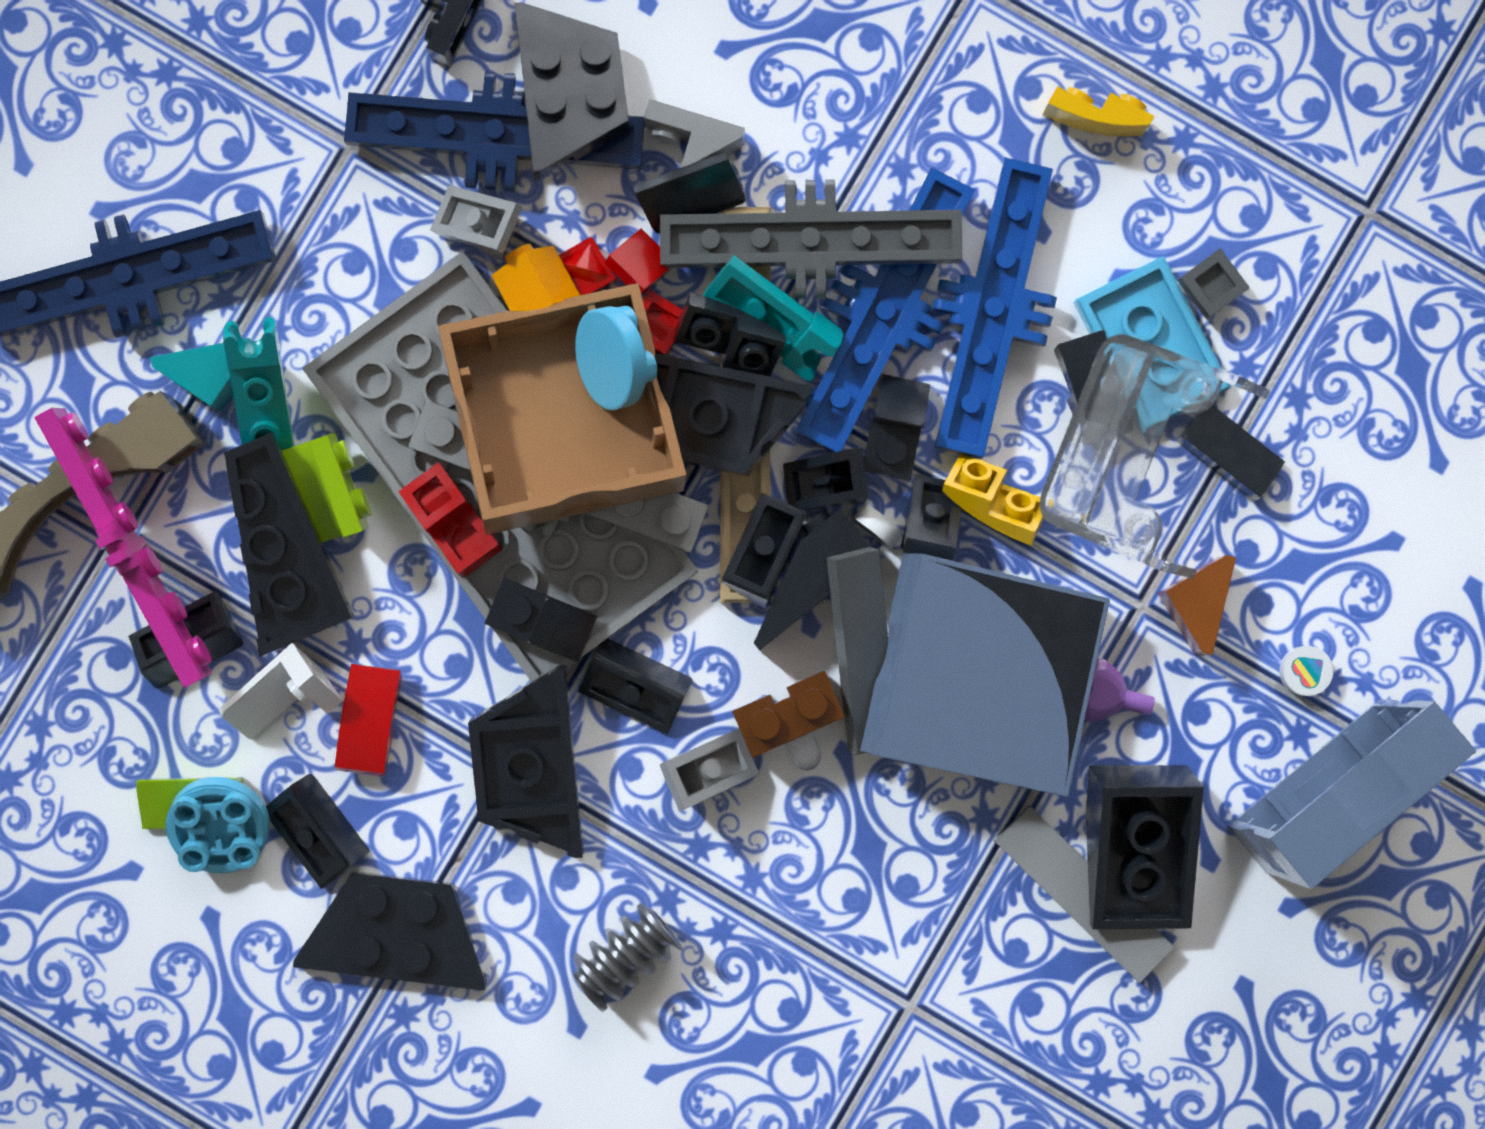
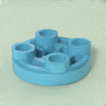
M607 306L590 310L581 318L576 332L575 353L580 377L591 398L599 406L607 410L622 409L637 403L642 396L646 382L655 380L657 375L656 360L652 353L645 351L642 338L637 329L636 314L629 306L617 308Z
M225 777L202 778L185 786L174 798L166 818V833L169 843L178 855L179 864L189 872L230 873L240 869L251 868L255 865L264 849L270 830L269 814L261 798L245 784Z

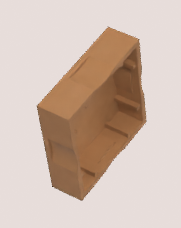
M638 283L567 298L555 305L538 310L506 311L438 326L485 535L684 491L686 472L670 408L660 390L657 376L655 380L646 382L642 396L637 403L622 409L607 410L599 406L591 398L582 382L577 366L575 339L579 322L588 311L607 306L616 308L629 306L634 310L638 322L637 329L642 338L645 351L652 353L655 358V348Z

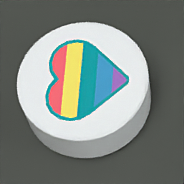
M868 504L863 505L852 518L863 530L889 549H892L902 537V531L895 524Z
M1300 646L1290 650L1283 657L1279 669L1280 678L1284 686L1292 693L1301 696H1313L1323 692L1329 686L1333 677V665L1329 656L1321 649L1313 646Z

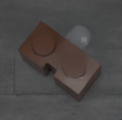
M825 671L787 686L786 689L789 697L774 703L769 694L732 710L752 758L785 744L793 764L805 771L817 767L821 760V751L813 731L845 718Z

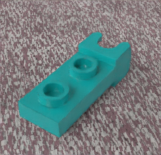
M735 255L726 263L702 295L742 310L786 336V343L780 354L783 357L781 363L806 381L813 380L816 374L815 371L821 361V355L818 351L832 357L838 351L843 340V332L837 325L819 312L811 313Z
M272 317L264 319L262 338L254 342L245 340L239 332L238 324L234 321H229L223 329V343L231 378L241 444L243 445L274 432L282 450L294 447L275 319Z

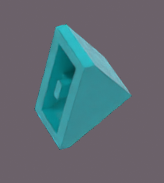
M244 338V339L247 340V341H252V342H254V341H253L252 339H250V338ZM224 343L150 357L151 365L154 369L221 412L233 396Z

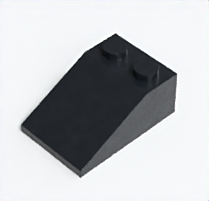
M1089 765L1086 835L1090 926L1093 930L1187 929L1192 927L1204 786L1188 765Z

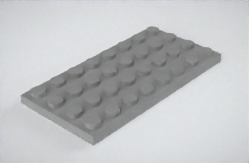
M462 251L302 369L483 617L487 618L503 578L510 579L598 616L582 653V658L699 571L683 550L583 513L572 516L569 523L559 520L552 538L542 535L546 522L536 524L534 531L520 527L493 533L503 550L462 579L431 535L424 530L398 491L438 462L444 467L481 517L471 471L408 447L425 400L457 411L438 326L507 311ZM491 627L531 682L556 666L565 665L567 669L576 663L573 660Z

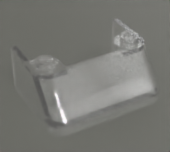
M1119 334L1108 338L1098 350L1042 490L1040 510L1043 517L1054 526L1157 570L1193 579L1197 569L1154 552L1162 532L1161 519L1153 508L1136 501L1173 408L1188 414H1199L1209 409L1214 404L1222 384L1267 399L1270 389L1233 373L1129 335Z

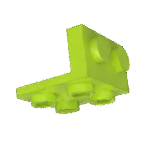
M334 432L282 450L322 543L340 536L344 538L361 532L369 526L367 517L372 516L370 505L363 489H356L349 472V470L354 469V462L345 440L338 442Z

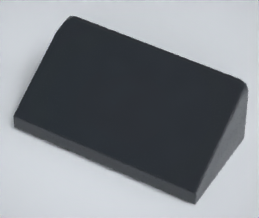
M724 152L633 186L635 195L651 228L656 234H660V215L716 214L746 202V195L738 169L728 154Z
M1208 401L1202 405L1176 439L1177 442L1253 501L1263 496L1285 463L1283 459Z
M761 493L721 579V583L756 605L766 609L801 534L802 527L805 525L808 512Z
M217 590L185 606L187 618L183 621L192 638L199 636L211 655L212 661L244 644L241 634ZM149 625L128 636L141 674L155 688H162L179 679Z
M607 639L597 647L578 692L668 734L690 688L692 678L613 640Z
M308 774L291 784L266 805L270 822L320 889L327 886L369 853L367 845L312 774Z

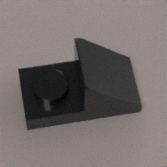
M420 0L443 11L442 15L435 14L424 37V41L428 42L426 48L433 61L448 68L451 67L483 0Z
M882 374L863 459L865 472L905 481L911 480L919 438L924 428L931 384Z
M915 474L901 541L903 553L926 554L953 561L957 548L961 507L942 491L946 480Z
M504 577L484 624L579 663L598 616Z

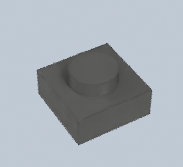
M1221 248L1177 280L1206 320L1250 288Z

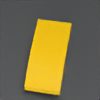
M1059 86L1056 87L1042 115L1074 129L1119 137L1142 136L1155 117L1146 111L1147 106L1142 101L1128 94L1122 93L1120 96L1110 93L1102 108L1099 109L1092 105L1094 100L1085 92L1073 87H1068L1067 90H1064Z
M960 453L944 483L942 491L979 521L998 532L1032 546L1046 517L1050 500L1005 485L1006 469Z

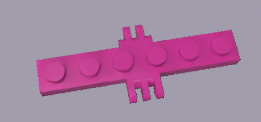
M51 407L35 416L34 419L96 529L95 532L99 537L95 540L100 550L105 549L109 556L105 560L109 567H115L119 575L123 577L183 687H188L211 675L212 672L207 664L212 662V658L206 645L199 636L192 638L183 621L187 618V612L183 603L175 592L167 593L158 576L163 573L158 558L147 546L144 537L137 536L135 530L138 528V524L129 507L124 502L118 504L111 492L109 485L113 484L112 476L104 462L99 457L93 459L84 441L88 439V433L82 421L74 412L68 414L66 408Z

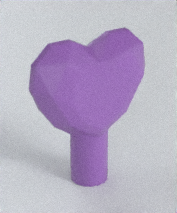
M1097 659L1084 721L1103 720L1111 717L1120 709L1149 716L1152 713L1155 698L1128 690L1124 678L1119 671L1105 659Z

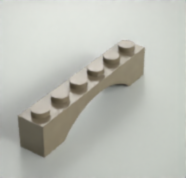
M159 391L155 395L153 392H147L133 401L128 407L130 414L114 425L113 422H108L96 429L88 437L90 444L87 448L93 459L99 457L108 468L112 478L138 473H169L206 445L207 442L174 398ZM58 460L49 466L48 471L51 474L38 484L28 483L11 494L8 498L10 505L0 512V601L10 594L16 569L31 539L45 520L66 501L77 495Z

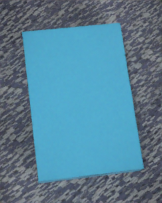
M1164 256L1075 299L1073 302L1089 334L1101 330L1105 331L1120 375L1129 413L1140 434L1231 388Z

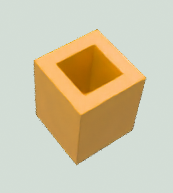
M531 244L518 247L504 257L507 264L491 275L510 311L538 310L555 305L567 298L580 296L553 245L533 249Z

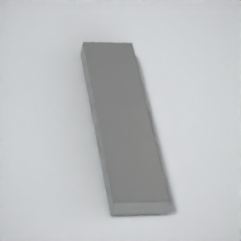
M1028 805L994 840L1138 983H1141L1174 948L1156 929L1093 930L1090 926L1088 862L1031 806Z

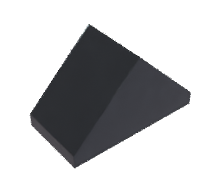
M862 448L847 449L783 464L788 504L803 511L865 503L869 498Z

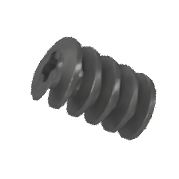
M642 903L637 905L641 921L636 923L625 915L620 918L625 932L623 935H619L610 928L605 930L609 944L606 948L593 940L589 942L593 956L592 959L588 960L577 952L573 955L577 969L573 973L574 979L588 999L601 1012L608 1008L604 993L617 1001L624 996L620 981L632 988H635L640 983L636 968L649 976L656 971L652 956L664 963L671 960L668 943L681 951L683 950L680 942L661 917Z

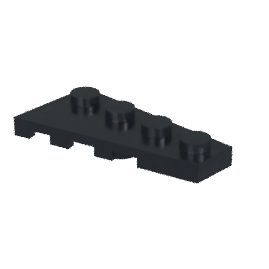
M269 433L224 452L235 517H237L240 531L242 560L246 566L249 583L251 612L255 618L258 635L256 641L259 657L352 619L354 617L352 609L275 433Z

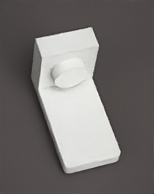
M291 643L219 708V712L227 722L248 739H254L297 699L305 706L313 701L327 714L343 700L323 670Z

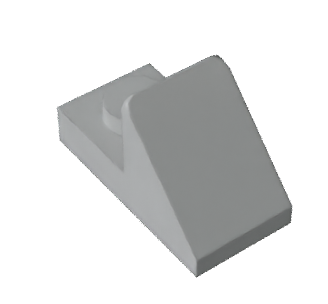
M649 99L644 114L645 128L652 131L651 136L656 140L671 145H679L681 140L688 142L680 168L723 152L730 155L743 147L745 127Z
M449 185L430 231L442 238L476 247L495 259L502 261L520 220L522 206L511 201Z
M740 729L731 731L659 764L679 812L759 775Z

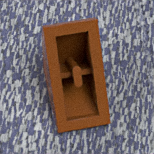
M1224 555L1216 557L1157 593L1190 649L1195 654L1203 656L1213 655L1236 561L1234 556Z

